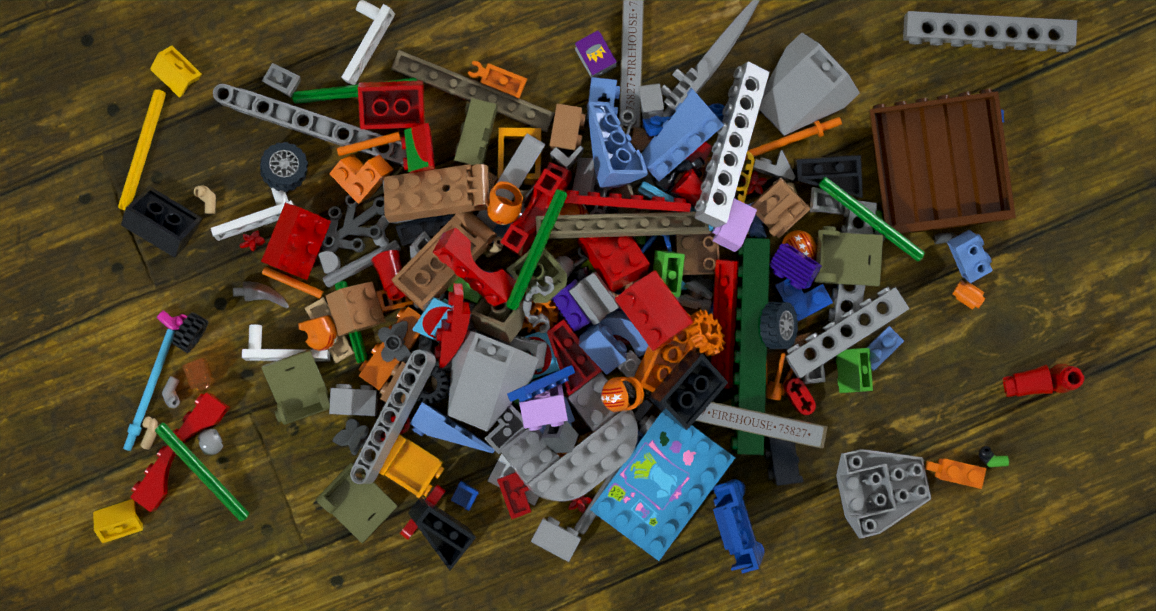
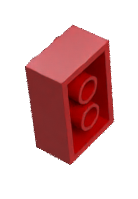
M423 80L359 83L360 130L412 128L425 123Z
M285 202L261 262L307 280L331 221Z
M632 236L578 238V244L611 292L647 275L650 263Z

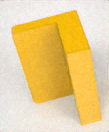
M173 46L159 52L150 68L178 97L183 96L187 87L199 80L202 75Z
M133 499L93 512L94 531L102 543L143 530V524L136 514V502Z

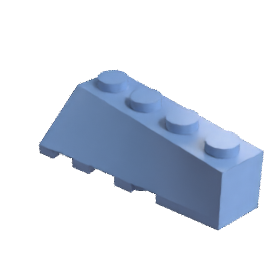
M692 87L687 92L688 96L683 103L680 102L675 108L676 112L671 119L666 120L663 124V129L659 135L654 136L642 152L646 168L658 181L662 180L724 126Z

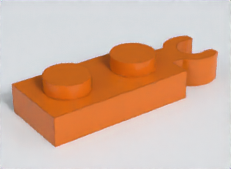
M478 61L472 62V65L477 66L479 69L476 73L469 71L468 75L470 77H481V84L520 99L527 78L489 63L485 69Z

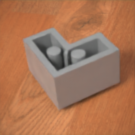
M337 384L336 388H331L329 414L377 416L379 390H373V386L361 385V389H352V385Z
M512 403L497 420L500 425L484 438L498 454L501 453L500 449L527 429H524L522 414Z

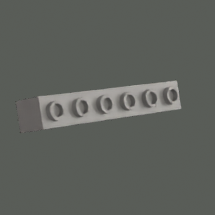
M858 201L871 212L876 213L877 203ZM844 206L843 217H846L845 225H842L840 233L873 234V227ZM854 218L861 219L862 227L860 229L853 226ZM837 284L836 288L832 289L831 300L834 301L833 309L829 310L828 321H834L837 324L843 320L841 316L846 312L841 310L842 301L849 302L850 310L852 309L853 312L861 308L859 304L863 302L865 286L854 285L852 291H846L843 286L844 284ZM843 325L841 327L845 329H850L847 325Z
M884 288L877 293L879 297L872 301L870 298L859 304L861 308L856 312H853L851 309L841 316L843 320L837 324L832 321L823 327L825 331L817 335L815 332L805 338L807 343L800 347L796 344L787 350L789 354L785 356V359L797 378H802L909 310L908 305L897 288ZM879 302L886 305L887 310L884 314H880L877 311V304ZM861 314L867 315L869 319L866 326L859 323L858 318ZM843 325H847L851 330L848 337L842 336L840 332ZM826 336L830 337L833 342L832 347L829 349L825 348L822 344V340ZM807 348H811L815 353L812 360H807L804 356V351Z

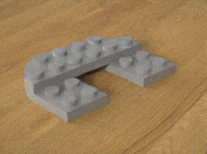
M602 372L567 398L593 432L575 446L572 452L566 453L560 458L542 439L543 434L540 430L530 431L529 428L499 450L524 484L534 494L543 499L562 502L585 495L621 467L630 458L635 449L638 437L635 415L632 410L612 412L605 407L601 399V391L608 380Z

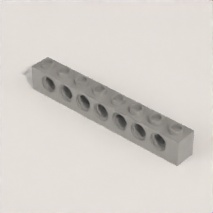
M908 11L904 15L903 40L909 41L910 44H922L923 41L930 42V45L951 43V46L955 47L972 44V47L975 48L993 45L995 49L1014 46L1015 50H1026L1027 47H1033L1036 51H1047L1048 48L1056 49V52H1069L1070 49L1076 46L1077 20ZM922 25H928L931 28V33L923 32ZM943 26H949L952 29V34L947 35L944 33ZM964 27L971 28L973 31V35H966L964 32ZM986 28H990L993 30V37H989L986 35ZM1007 29H1011L1014 32V38L1007 36ZM1028 30H1031L1035 33V39H1031L1028 37ZM1049 31L1056 34V41L1049 38Z
M750 62L738 66L734 72V83L728 92L729 100L723 109L724 117L722 123L724 126L717 131L719 135L712 147L713 155L706 168L708 172L706 179L701 185V197L695 206V210H697L695 218L715 228L726 224L728 221L769 76L768 71Z

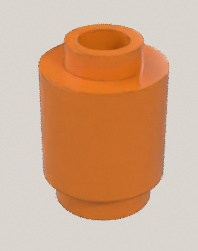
M961 280L952 293L956 296L955 299L972 310L975 307L979 309L985 300V297H983L984 292L968 281L964 282Z

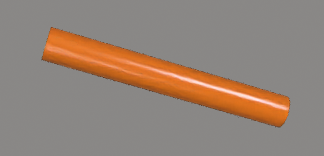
M396 132L337 148L339 156L396 142L401 140L400 134Z
M266 266L262 271V274L319 299L323 295L324 291Z

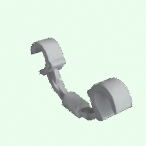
M545 276V282L549 284L547 287H542L536 282V285L531 288L523 300L525 316L528 317V321L533 324V327L540 322L545 323L539 327L540 333H545L549 330V319L543 313L537 316L530 314L531 298L533 294L540 293L546 296L554 290L553 279L549 276Z

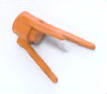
M785 353L781 354L775 382L769 381V385L767 381L766 356L765 398L780 401L781 396L785 395L784 383L793 374V370L790 368L783 385L779 383L786 356Z

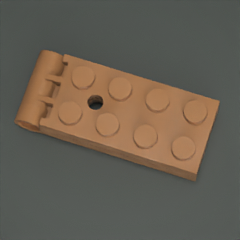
M469 164L384 177L385 218L390 223L477 210L483 211L487 210L489 206L488 166L484 164L473 166Z
M471 211L456 213L392 279L394 285L423 311L426 310L433 297L438 299L459 278L450 267L442 263L433 253L442 234L455 227L471 241V254L474 262L497 236L492 229Z

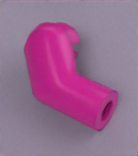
M164 310L157 316V319L171 330H179V326L183 324L184 319H187V316L184 314L171 317Z

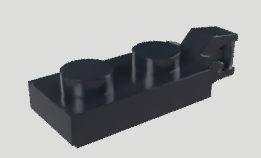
M454 215L420 218L395 226L402 247L412 244L424 231L430 238L434 237Z

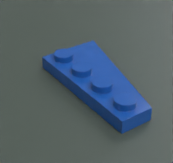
M573 366L563 368L507 393L510 402L516 399L523 402L532 398V396H536L569 381L567 376L575 373Z

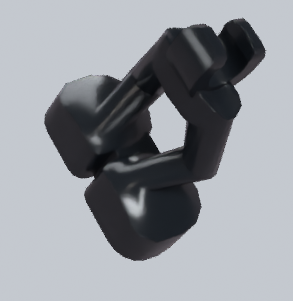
M701 157L694 162L687 159L675 167L670 175L667 174L662 180L658 181L655 177L653 179L665 193L667 192L674 198H682L672 192L676 185L675 179L679 173L689 171L690 169H693L700 178L702 172L699 169L705 164V161Z

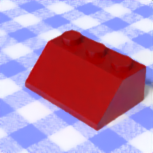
M656 270L629 286L615 298L652 351L664 347L694 323Z

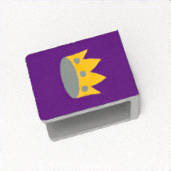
M599 31L575 43V51L591 78H597L616 68L617 62Z

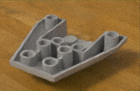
M801 33L784 50L765 86L759 110L785 136L845 108L860 92L849 74L818 42Z
M467 330L460 348L452 358L448 416L488 432L513 402H510L507 393L527 385L532 380L540 359L489 337Z
M864 449L841 454L836 474L845 518L859 538L882 533L931 500L922 457Z

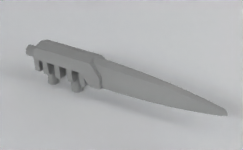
M752 0L698 62L695 69L691 67L686 75L678 68L674 71L672 75L680 81L673 91L665 85L661 88V93L667 97L663 102V105L667 107L663 112L664 117H670L676 112L675 108L680 102L683 103L691 87L698 93L736 43L760 0Z

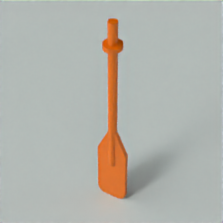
M840 117L821 124L817 120L814 121L813 127L750 149L748 152L753 157L815 134L822 137L824 136V131L842 125ZM707 157L705 160V164L699 169L702 172V176L700 177L701 180L707 162H710L712 157ZM687 171L679 173L674 182L677 183Z

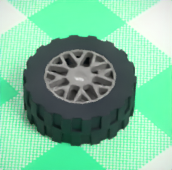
M279 142L269 146L261 157L260 174L263 177V181L270 188H274L277 191L287 192L302 185L307 174L308 162L306 161V155L296 145L288 144V142Z
M769 302L762 311L760 333L762 341L769 349H788L795 343L798 319L795 308L791 303Z

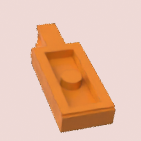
M939 458L938 463L926 461L925 465L926 470L936 472L935 477L941 480L982 489L986 468Z

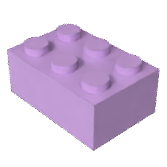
M562 384L532 396V398L523 402L519 401L524 429L529 428L530 431L539 430L542 428V425L551 424L552 427L563 425L564 421H568Z

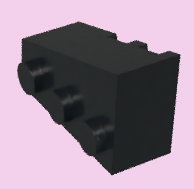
M861 155L794 159L795 180L819 186L821 180L827 177L849 195L863 198Z
M764 436L767 440V446L764 447L765 458L770 461V467L767 468L768 479L772 480L773 484L777 486L803 482L802 476L799 475L798 464L800 462L799 456L796 454V443Z
M422 496L408 512L443 563L451 571L475 540L476 536L466 525Z

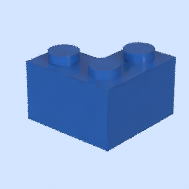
M786 279L773 286L780 302H788L794 306L798 321L833 303L823 284L806 293H803L802 289L800 290L792 286L790 279Z

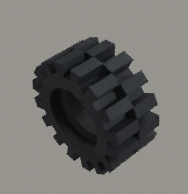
M191 312L187 319H184L183 324L179 326V330L176 331L172 344L189 353L196 343L199 342V339L202 338L208 326V321L195 312Z
M434 366L430 376L436 378L437 388L429 393L423 387L417 399L418 401L436 404L448 397L446 395L450 391L448 389V386H450L448 379H451V377L446 375L447 371L445 369ZM413 374L414 379H410L411 383L415 382V375Z

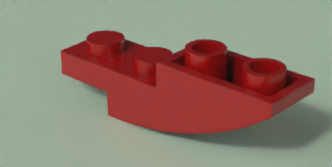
M453 283V292L448 294V305H451V310H447L446 320H441V328L436 330V341H439V346H435V358L439 361V368H444L457 353L469 325V302H463V287L460 283Z

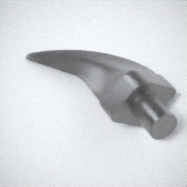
M247 281L243 282V287L233 288V296H244L245 301L270 300L285 308L289 307L285 299L278 292L262 283Z

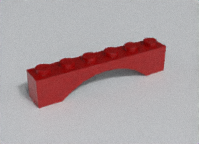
M210 392L200 394L194 403L196 407L192 412L188 411L182 419L183 425L180 429L176 428L173 433L185 444L196 433L208 427L218 425L230 409V406ZM168 445L167 447L163 446L159 450L157 461L154 464L151 463L146 468L144 479L142 481L139 480L131 490L134 493L130 498L150 512L156 511L168 495L169 471L176 456V453Z

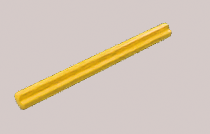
M155 89L118 204V208L121 210H125L134 199L166 96L164 91Z

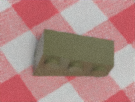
M471 98V102L467 101L465 107V114L467 116L465 122L461 124V137L456 145L455 161L471 165L484 164L498 104Z

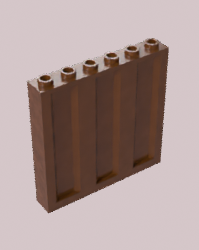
M992 89L980 90L979 94L971 95V92L959 93L958 97L950 98L949 95L938 96L937 100L928 101V98H920L915 100L916 103L907 104V101H899L890 107H886V104H878L869 110L884 221L900 234L1007 221L1016 218L998 91L992 92Z

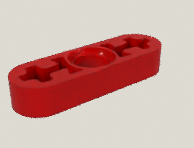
M437 485L426 500L436 505L446 491ZM412 518L400 532L407 540L410 539L418 528Z

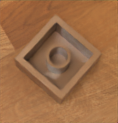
M563 104L556 105L550 140V152L557 147L562 153L572 155L581 146L582 135H579V130H584L586 114H582L581 107Z
M373 282L341 288L325 295L338 336L369 329L386 322Z

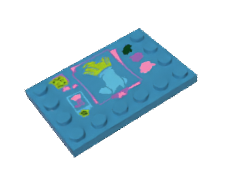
M661 412L635 447L630 458L621 466L590 510L659 561L728 469L735 456L693 425L688 430H685Z

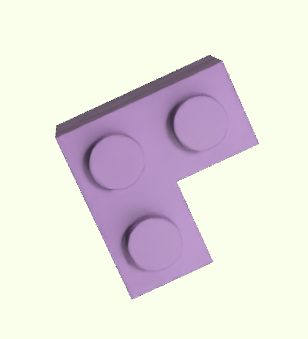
M734 198L727 223L720 227H714L712 233L715 236L712 241L736 252L742 247L757 209Z

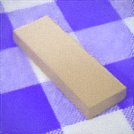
M324 298L305 308L310 319L326 315L332 317L329 306ZM345 335L339 336L336 344L328 349L335 363L354 354L353 348Z

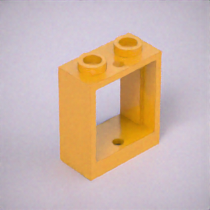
M499 128L498 180L504 172V139H524L528 133L541 141V128ZM541 153L535 161V173L527 174L524 179V185H535L541 176Z

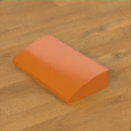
M690 326L658 350L652 351L648 345L634 378L639 380L644 389L653 393L690 350L696 352L698 347L695 348L693 341L690 339L692 335L687 331Z

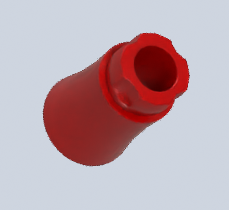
M690 169L679 179L672 192L686 199L695 207L701 197L703 181L696 175L693 169Z
M388 250L374 256L371 259V263L379 275L388 298L394 301L406 297L392 282V279L402 269L399 251Z
M1057 364L1050 369L1053 390L1055 392L1067 393L1079 388L1084 382V375L1077 367Z
M1047 365L1015 373L1002 379L1006 397L1053 393L1052 379Z

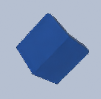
M461 481L451 501L469 511L480 491Z

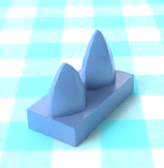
M890 326L866 347L870 348L872 371L904 342Z

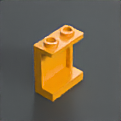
M401 434L396 439L379 473L387 476L420 498L423 495L427 497L433 487L430 485L433 478L438 479L445 468L442 467L444 461Z

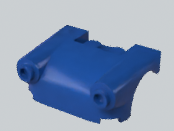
M732 479L715 485L711 490L715 492L717 497L713 499L716 506L713 508L725 550L729 549L730 555H735L736 564L732 565L731 570L744 568L741 572L746 573L759 569L765 551L763 545L756 541L743 500L746 491L744 483L740 480Z

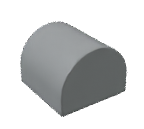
M330 251L319 253L324 273L330 274L340 268L341 261L336 254Z
M824 364L803 376L804 384L825 382Z

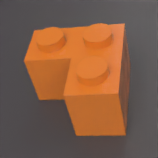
M351 154L341 159L329 174L360 204L376 192L383 183L384 177L389 176L394 169L380 155L373 157L363 164L354 154Z

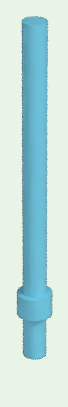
M167 329L135 418L128 427L127 432L129 434L123 447L125 450L131 451L136 437L140 435L142 430L140 426L176 331Z

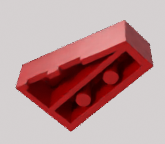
M563 319L547 331L560 370L572 365L575 371L574 374L567 376L569 381L564 382L569 396L602 372V369L579 346L580 334L577 331H572L573 328L570 327L568 321Z

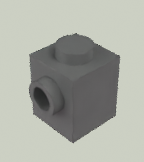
M564 421L563 425L555 427L547 424L542 435L544 442L555 453L572 452L578 437V433L568 421Z

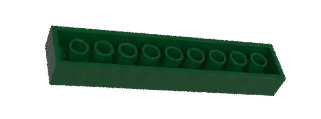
M745 238L742 247L736 251V258H740V265L738 264L739 286H737L738 307L736 308L738 329L735 330L737 350L734 351L736 372H733V385H736V393H732L731 402L732 406L765 413L767 347L762 341L760 333V318L765 305L768 304L770 239ZM734 429V436L730 438V448L734 449L736 454L764 455V436Z

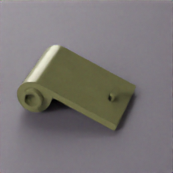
M823 226V230H818L816 262L821 264L822 267L815 277V282L880 287L883 235L840 233L835 231L836 227Z
M310 349L261 366L277 402L275 415L278 422L286 425L330 409V395Z
M350 462L316 498V501L327 512L333 514L363 544L398 506L374 482L371 484L354 483L350 477L354 463ZM364 469L361 473L363 479L366 477Z

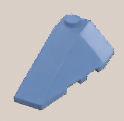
M588 102L587 110L594 170L599 187L619 188L647 176L648 172L642 154L639 150H635L630 142L632 140L629 134L625 135L619 126L621 122L608 102Z
M421 403L410 422L414 426L412 430L420 436L426 434L490 453L495 451L491 445L428 403Z

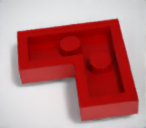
M516 472L497 479L511 519L532 512L525 494L530 489Z

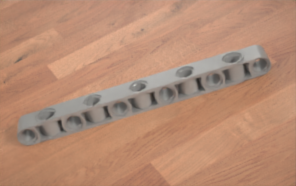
M219 84L213 90L215 100L223 106L340 146L383 136L365 129L360 130L359 127L227 84ZM228 90V98L221 100V92ZM265 103L269 104L268 111L260 113V106ZM302 117H309L308 125L300 126V119ZM342 130L349 131V137L345 140L339 139V134ZM401 141L388 143L390 147L386 153L379 152L380 146L358 151L373 157L380 155L385 161L403 167V158L407 157L406 149H402Z

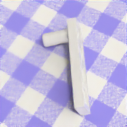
M360 0L357 4L356 11L374 21L342 75V78L350 85H355L395 16L393 10L384 4L381 9L364 0Z
M271 188L276 206L212 227V234L220 241L278 221L285 202L292 205L295 204L292 201H288L286 192Z
M249 325L248 349H242V358L245 361H277L306 350L261 349L262 325ZM311 350L315 361H330V352L328 350Z

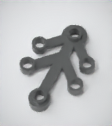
M348 195L345 199L348 206L344 226L339 231H337L338 221L342 218L343 213L338 207H331L328 211L331 223L321 249L323 251L335 252L339 248L362 252L365 249V243L360 238H355L352 241L342 239L347 235L371 237L374 240L380 239L382 230L378 226L374 225L370 228L360 226L377 213L385 215L384 205L378 207L381 201L384 202V197H377L372 207L354 219L356 207L359 204L356 201L350 204L349 202L352 197ZM334 211H338L337 216H332ZM378 230V234L373 236L372 232ZM333 239L332 243L327 245V241ZM361 242V246L355 248L356 243Z

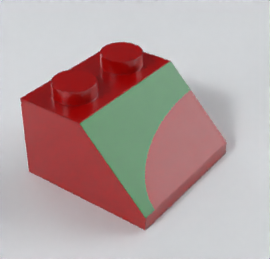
M429 123L404 130L405 136L401 137L402 149H406L407 157L403 158L404 170H408L409 173L435 170Z

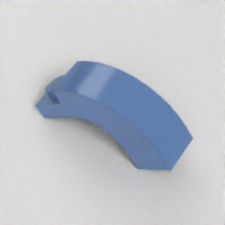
M612 311L601 320L600 323L603 326H608L613 335L622 336L630 342L637 357L645 354L648 344L625 312ZM593 323L586 325L582 333L592 327Z

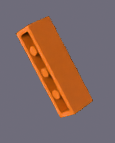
M408 306L406 309L402 308L396 316V319H398L396 324L402 321L408 322V330L403 340L405 341L404 345L411 350L419 336L422 335L412 330L421 315ZM378 342L371 351L374 355L369 361L365 360L359 368V371H361L359 377L379 391L392 377L391 372L396 364L402 363L396 358L391 362H386L382 359L381 352L385 347L383 342L381 344Z

